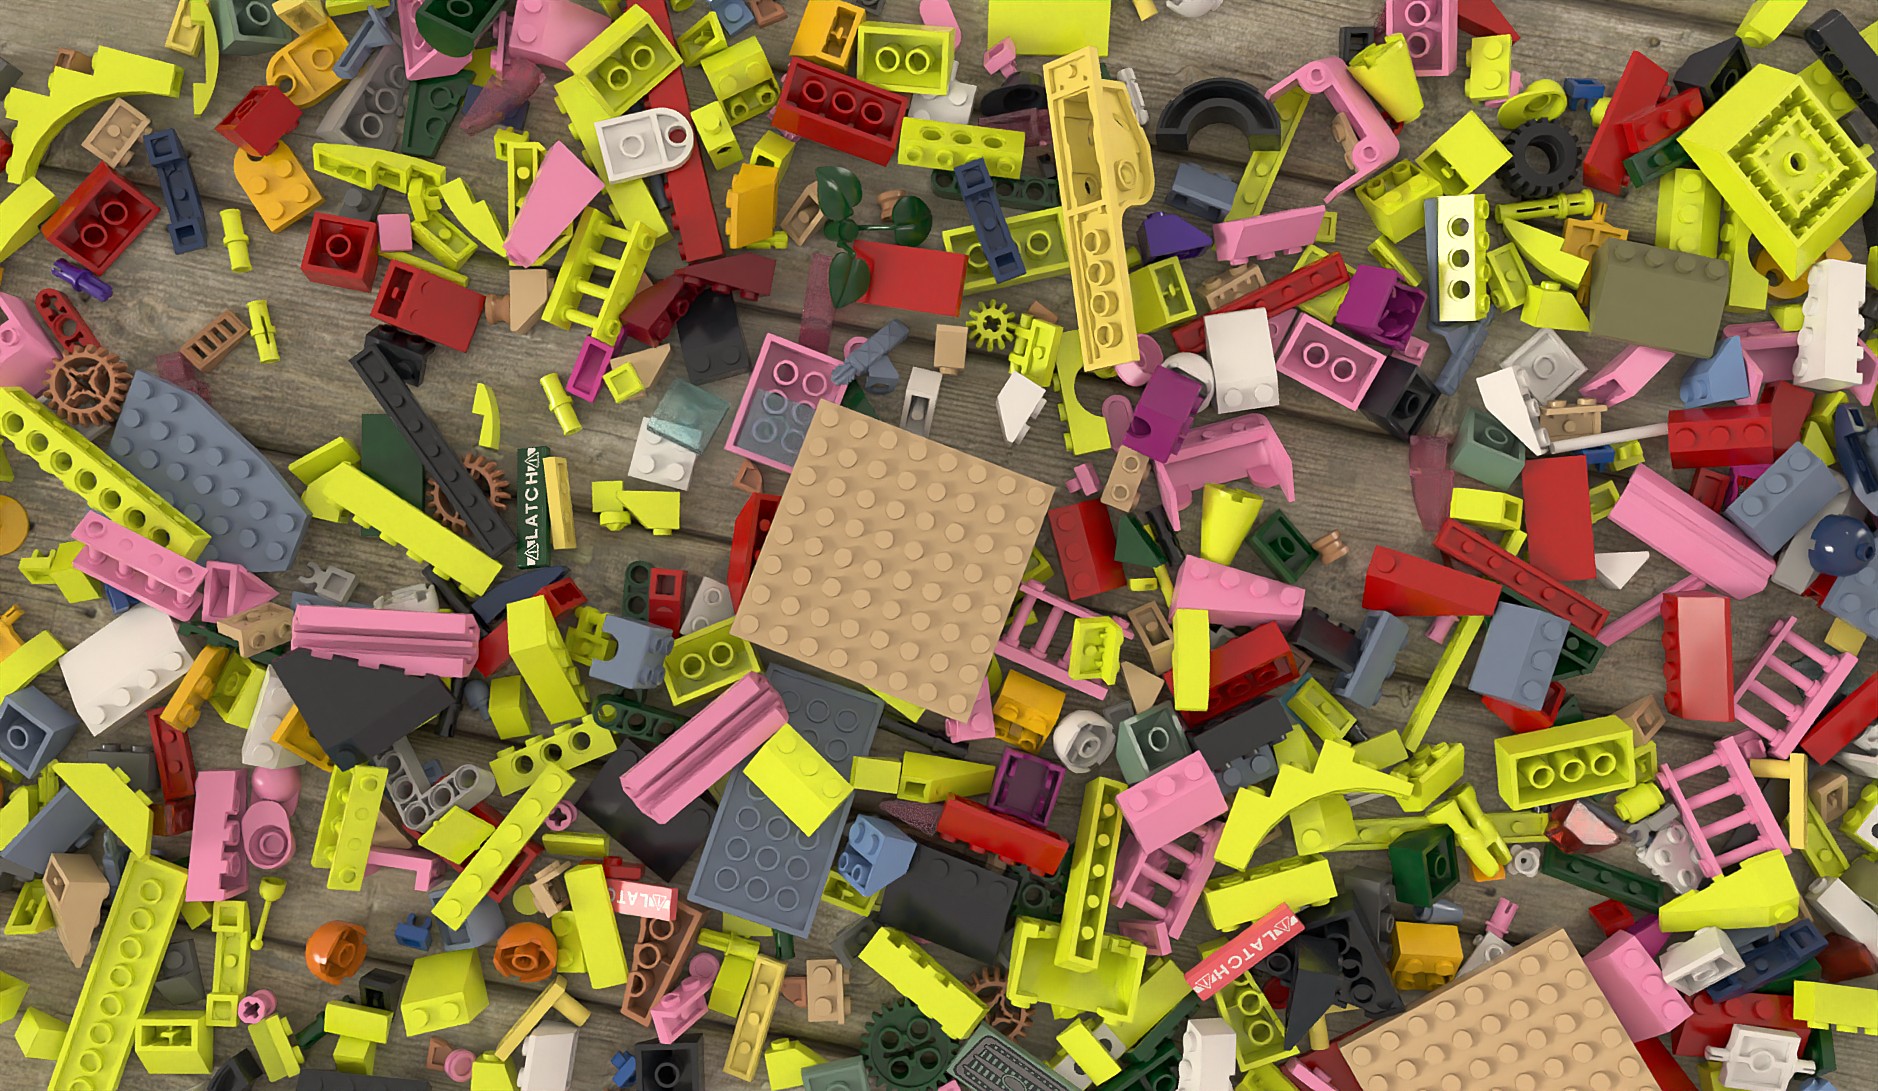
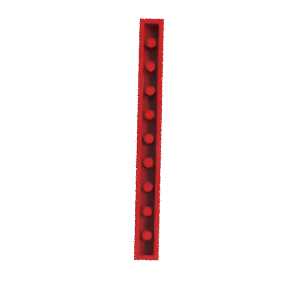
M626 0L627 7L622 8L623 14L633 5L637 4L651 16L678 53L666 0ZM680 64L648 92V95L643 96L646 110L668 108L679 112L687 119L693 131L694 148L690 158L678 169L666 172L669 183L664 184L668 202L673 201L675 212L671 213L673 227L675 231L680 230L682 242L678 243L680 257L682 261L687 260V263L690 265L695 261L705 263L726 258L695 123L690 114L692 110ZM676 129L670 133L669 139L673 143H682L687 135L683 130Z

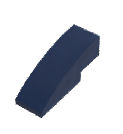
M554 566L519 575L487 592L471 606L487 624L496 623L507 613V604L531 598L542 587L560 581L571 570L567 566Z

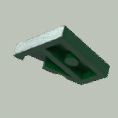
M1829 1023V1030L1811 1028L1801 1060L1814 1061L1816 1069L1812 1070L1815 1073L1811 1075L1795 1072L1794 1080L1805 1081L1808 1078L1819 1077L1837 1070L1831 1023Z

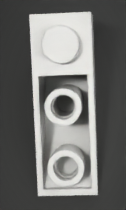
M1515 365L1477 378L1476 381L1485 407L1537 456L1548 452V445H1550L1549 434L1545 428L1540 426L1537 417L1540 416V409L1537 401L1534 398L1531 399L1527 387H1530V380L1527 372L1524 369L1521 370L1520 365Z

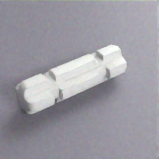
M1125 68L1117 73V80L1124 82L1140 127L1149 124L1150 118L1147 110L1143 109L1145 104L1138 83H1134L1136 78L1133 69Z

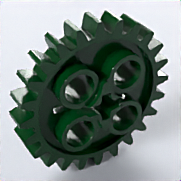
M1075 842L1067 849L1054 875L1045 873L1044 877L1039 876L1051 885L1057 883L1060 889L1066 893ZM1020 862L1016 863L1015 866L1009 865L1015 874L1023 876L1011 915L1014 917L1021 914L1023 916L1061 923L1063 913L1054 914L1052 913V908L1058 902H1065L1066 896L1054 889L1050 892L1045 884L1029 878V875L1033 873L1027 871V865ZM1033 887L1040 889V894L1036 899L1027 900L1025 898L1028 889Z
M896 997L893 998L892 1008L882 1003L881 1009L883 1014L881 1015L875 1011L872 1012V1018L875 1023H865L864 1028L870 1033L861 1034L860 1039L867 1043L860 1047V1053L868 1055L863 1059L864 1065L872 1066L868 1070V1078L877 1075L875 1086L879 1087L886 1083V1091H892L894 1088L898 1089V1091H927L928 1086L934 1091H938L937 1080L944 1083L948 1082L945 1071L951 1063L949 1061H952L957 1055L952 1050L960 1047L959 1041L951 1039L941 1029L943 1025L934 1018L931 1019L923 1014L916 1003L910 1002V998L905 997L904 1004L901 1005ZM921 1021L928 1026V1029L924 1033H915L911 1028L912 1024ZM887 1031H893L898 1035L899 1039L894 1043H887L883 1040L882 1035ZM930 1037L936 1038L934 1042H925ZM910 1042L912 1046H915V1051L909 1052V1049L905 1048V1043ZM926 1051H932L938 1057L934 1062L927 1063L922 1060L921 1055ZM885 1052H895L889 1057L883 1055ZM896 1061H904L908 1065V1069L899 1073L893 1070L892 1064Z

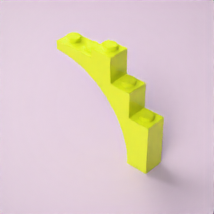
M99 45L98 52H95L92 58L93 76L55 66L54 72L50 74L48 79L50 96L11 87L10 93L6 95L4 101V108L7 111L5 118L17 120L18 125L14 128L11 136L14 147L12 157L8 159L6 164L7 182L22 185L31 176L36 177L39 163L50 143L68 123L90 108L105 101L130 95H160L179 98L185 68Z
M1335 737L1332 741L1325 739L1313 774L1308 772L1309 768L1307 766L1291 761L1290 765L1282 763L1270 798L1265 796L1266 791L1255 786L1248 785L1247 789L1239 787L1213 857L1214 861L1245 872L1254 851L1269 831L1286 816L1306 804L1332 795L1356 792L1385 794L1408 801L1414 784L1408 782L1409 778L1403 774L1391 771L1388 775L1377 771L1378 766L1363 760H1360L1359 764L1353 762L1356 750L1350 748L1352 745L1350 742Z

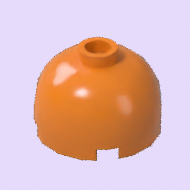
M334 920L322 924L313 932L306 944L305 961L310 972L318 979L332 985L343 984L340 980H343L346 976L352 978L362 965L368 945H362L363 935L367 936V931L358 924L342 920Z
M533 922L517 923L510 926L500 936L493 962L495 968L507 978L512 974L520 977L519 982H538L548 978L552 973V969L555 968L558 957V945L554 934L548 928Z

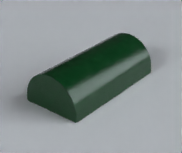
M425 0L416 11V26L424 40L438 52L455 58L465 57L473 51L510 0Z
M1171 1038L1167 1041L1164 1040L1156 1046L1158 1052L1148 1062L1144 1063L1142 1060L1141 1062L1132 1063L1094 1091H1176L1180 1078L1179 1063L1182 1061L1183 1054Z

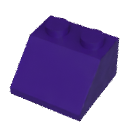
M1164 211L1147 215V219L1143 220L1136 233L1143 267L1177 256L1179 261L1200 257L1212 245L1211 237L1175 214L1165 215Z

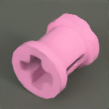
M561 800L546 818L545 824L554 831L564 830L577 819L578 810L570 800ZM560 809L562 814L567 815V818L562 821L561 817L555 815V812Z
M260 989L242 999L238 1009L240 1019L245 1023L255 1024L264 1017L271 1015L277 1006L275 994L270 990ZM257 1003H258L259 1006H260V1008H258V1010H257L256 1007H255V1005H256Z

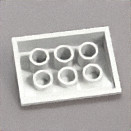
M141 601L58 659L75 708L94 737L114 733L179 687L192 664L203 650L193 635L187 637L177 633L182 621Z

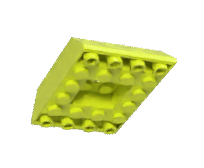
M1761 63L1755 65L1676 139L1791 281L1798 279L1874 202L1876 170L1802 78ZM1791 157L1795 158L1798 162L1797 170L1791 166Z

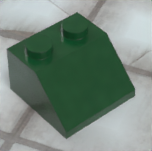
M1448 824L1404 832L1388 845V858L1391 861L1393 873L1392 885L1395 886L1397 902L1431 908L1460 882L1454 831Z

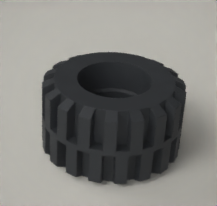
M1541 117L1537 121L1534 118L1524 124L1522 123L1501 141L1513 156L1499 168L1495 175L1497 179L1502 178L1504 183L1500 186L1504 190L1507 188L1512 190L1509 195L1514 198L1521 195V201L1531 200L1532 198L1533 200L1549 198L1568 186L1570 181L1577 176L1579 172L1576 169L1582 164V159H1578L1577 156L1582 154V148L1576 147L1575 143L1579 139L1576 134L1571 136L1568 133L1571 130L1568 125L1562 128L1559 126L1561 121L1557 119L1548 123V117ZM1527 146L1538 147L1546 153L1550 163L1548 174H1539L1529 167L1525 158Z

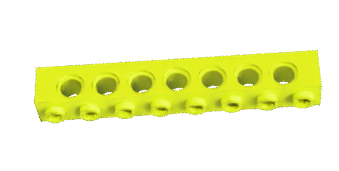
M0 387V435L6 436L15 443V448L18 451L30 455L39 462L41 469L54 474L62 480L65 488L78 493L86 499L87 504L92 509L104 513L113 522L194 563L212 538L208 533L64 420L57 417L55 413L22 387ZM118 495H120L121 497V504L119 502ZM142 514L145 515V522L143 521ZM167 532H168V534H169V536H170V541L167 540V537H166V533H167Z

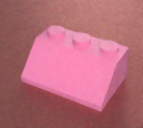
M397 0L406 77L408 80L413 81L455 75L472 61V52L461 58L450 57L438 52L424 40L416 26L415 14L425 0Z
M1386 0V35L1402 33L1404 35L1416 77L1449 76L1457 69L1458 0Z
M1325 205L1284 210L1212 224L1218 261L1230 260V266L1249 263V256L1256 255L1257 260L1276 257L1275 251L1283 250L1284 255L1302 252L1301 246L1314 243L1326 211Z
M1300 312L1285 339L1275 366L1276 370L1356 411L1385 361L1386 356L1317 319Z
M1199 750L1116 795L1115 798L1118 807L1145 855L1156 851L1229 810L1216 778Z
M1620 929L1582 958L1633 1043L1668 1033L1694 1013L1677 990L1665 982L1660 968L1637 938L1630 933Z

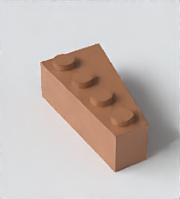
M660 882L653 883L656 885L666 886ZM678 892L676 920L667 921L641 916L639 937L637 943H635L634 960L628 976L621 1013L646 1027L654 1024L650 1010L661 1001L663 996L672 992L696 943L699 932L711 911L709 907L686 900L687 896Z

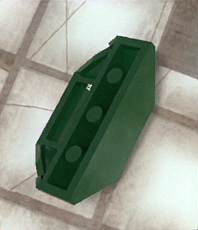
M1497 583L1503 586L1498 601L1552 614L1502 583ZM1484 616L1486 632L1488 631L1492 616ZM1570 624L1551 682L1592 673L1607 646Z

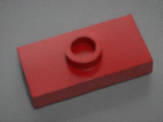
M605 856L604 860L584 859L579 863V865L602 864L605 878L639 881L645 875L646 870L645 864L622 862L623 858L619 856Z

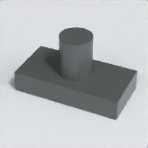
M352 184L351 188L344 194L345 202L339 216L374 222L389 187L377 184L371 191Z

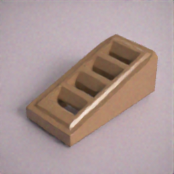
M227 309L187 341L179 351L197 369L210 373L250 333L251 329L231 309ZM227 322L237 330L235 334H232L224 326ZM218 331L227 338L225 342L216 335ZM209 340L217 346L214 351L206 344ZM200 349L207 355L204 359L197 353Z

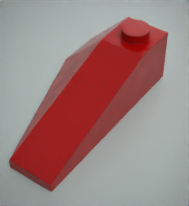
M1376 545L1366 573L1362 608L1386 611L1395 617L1493 616L1503 586L1403 552Z

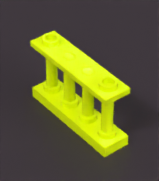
M586 206L541 319L566 331H569L572 322L593 328L591 337L614 347L622 327L619 315L633 299L651 250L655 245L658 232L637 220L632 231L612 226V218L593 207ZM606 237L627 243L621 260L600 254ZM595 265L616 271L610 288L588 282ZM584 293L605 300L598 317L577 310Z
M369 760L355 765V767L345 772H342L335 763L333 766L311 864L315 868L331 869L327 883L328 889L360 891L389 770L384 767L367 766Z

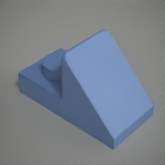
M704 0L711 11L716 12L719 22L731 39L756 22L755 17L743 0Z

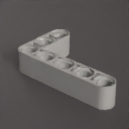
M406 735L373 757L377 767L389 769L385 785L406 827L422 833H426L433 826V822L439 821L453 806L456 805L468 811L489 796L495 787L494 775L472 764H465L459 767L435 786L431 787Z

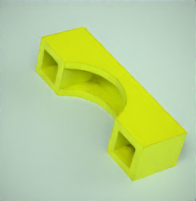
M1724 199L1723 208L1726 211L1725 224L1720 232V239L1723 241L1722 252L1718 259L1729 261V289L1723 311L1751 315L1766 309L1769 279L1759 274L1752 266L1748 256V242L1752 232Z
M1079 329L1062 333L1054 367L1055 373H1053L1051 379L1054 392L1059 391L1061 403L1057 404L1060 422H1066L1068 433H1063L1066 451H1072L1073 457L1107 451L1111 448L1105 417L1096 416L1086 411L1080 405L1075 395V378L1078 371L1084 366Z

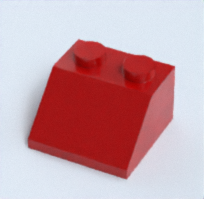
M275 85L254 86L214 129L251 156L263 157L265 155L267 157L278 148L279 143L277 141L284 133L288 135L299 125L297 119L303 112Z
M315 212L300 267L302 272L313 283L371 293L378 267L377 223Z
M1557 681L1550 682L1541 711H1525L1485 695L1482 696L1481 701L1491 712L1501 718L1514 733L1523 734L1547 729L1554 724L1566 689Z

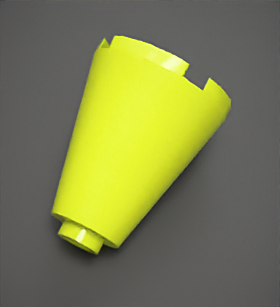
M1394 33L1384 37L1385 44L1376 46L1374 42L1359 52L1349 62L1350 67H1347V70L1350 74H1353V78L1396 122L1404 121L1407 124L1421 115L1420 110L1424 107L1406 39L1402 33Z
M1206 482L1202 500L1200 558L1230 566L1263 506V497L1243 489L1236 488L1235 490L1226 488V485Z

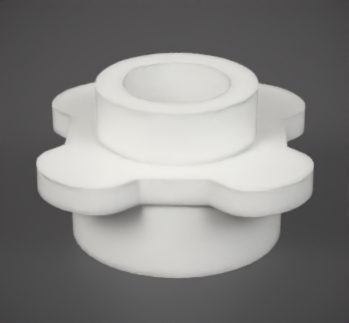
M1518 844L1512 845L1509 849L1512 860L1507 864L1508 872L1513 875L1522 873L1527 877H1534L1539 867V850L1535 847L1527 849L1522 848ZM1522 858L1526 859L1524 864L1521 863Z

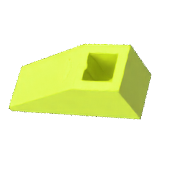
M905 751L897 798L922 803H933L946 800L948 792L962 797L988 793L992 786L996 766Z

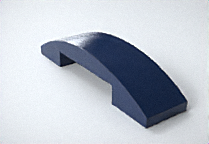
M170 128L144 135L143 140L150 165L157 169L172 223L167 226L175 254L180 255L207 248V229L202 202L190 163L175 129Z
M983 157L955 167L954 173L963 200L996 283L1000 284L1025 275L1027 273L1016 243L1014 244Z
M1843 403L1838 405L1835 418V441L1839 461L1847 481L1855 494L1878 517V486L1858 439V436L1868 433L1869 429L1859 404Z
M1807 917L1780 931L1779 938L1742 956L1741 959L1746 967L1704 988V990L1714 1003L1742 996L1793 971L1825 949L1829 943Z

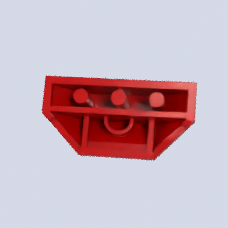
M753 492L735 520L727 573V584L735 615L743 599L782 496Z

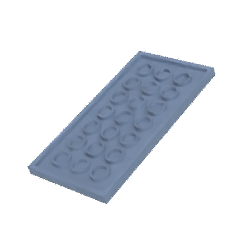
M770 662L765 677L782 696L789 715L787 723L850 783L853 756H868L886 701ZM768 738L732 768L686 900L807 940L857 789L854 788L853 793L808 837L743 773L745 767L770 739Z

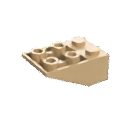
M51 853L43 877V885L58 937L75 967L81 968L84 956H87L90 952V938L93 929L100 922V908L102 901L108 897L110 885L90 854Z

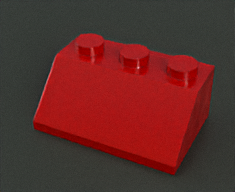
M102 160L46 221L41 230L47 241L100 277L161 209L129 179L115 169H112Z
M1771 403L1669 410L1667 425L1669 452L1673 469L1774 464Z
M1101 498L1049 510L1046 513L1068 601L1127 585L1122 562L1114 560L1117 543L1107 506L1101 503Z

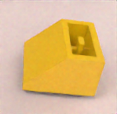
M809 0L789 57L795 56L847 75L858 46V25L866 21L865 9L841 0Z
M742 163L739 174H734L732 189H728L726 207L731 208V217L728 216L726 221V235L731 236L730 248L737 249L773 236L777 223L779 168Z
M1010 669L992 706L995 738L1038 755L1058 720L1066 693Z
M1395 922L1390 934L1393 954L1391 960L1387 962V966L1396 987L1403 991L1415 989L1432 992L1452 981L1463 960L1457 926Z

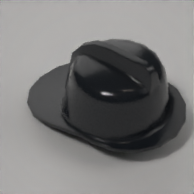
M1027 71L1014 72L1009 75L1001 87L991 90L980 101L982 114L995 120L1037 115L1049 109L1042 76Z

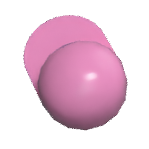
M1142 333L1137 334L1140 361L1114 366L1117 374L1125 383L1136 387L1148 382L1156 367L1164 362L1163 353L1158 343L1149 335Z
M257 766L252 774L251 806L259 801H274L285 808L290 819L297 809L301 790V773L299 768L292 766L274 770Z
M270 800L259 801L250 806L241 822L244 847L248 859L255 866L262 869H278L286 865L293 858L296 851V839L291 831L287 811L279 803Z

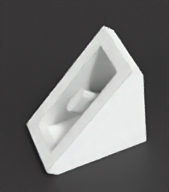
M1649 551L1595 554L1596 579L1608 590L1621 589L1649 558Z

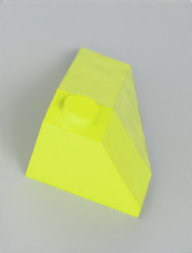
M1299 723L1293 724V730L1286 733L1287 739L1272 745L1278 769L1280 771L1282 763L1290 765V762L1293 761L1309 768L1308 772L1313 774L1319 755ZM1343 794L1332 795L1310 802L1288 815L1295 847L1299 856L1329 851L1357 838L1351 807Z
M1778 848L1748 858L1739 863L1742 869L1724 877L1721 873L1712 878L1714 883L1699 892L1696 889H1692L1659 908L1660 931L1662 933L1698 931L1705 927L1714 926L1719 929L1769 927L1778 923H1787L1798 917L1800 896L1783 853Z

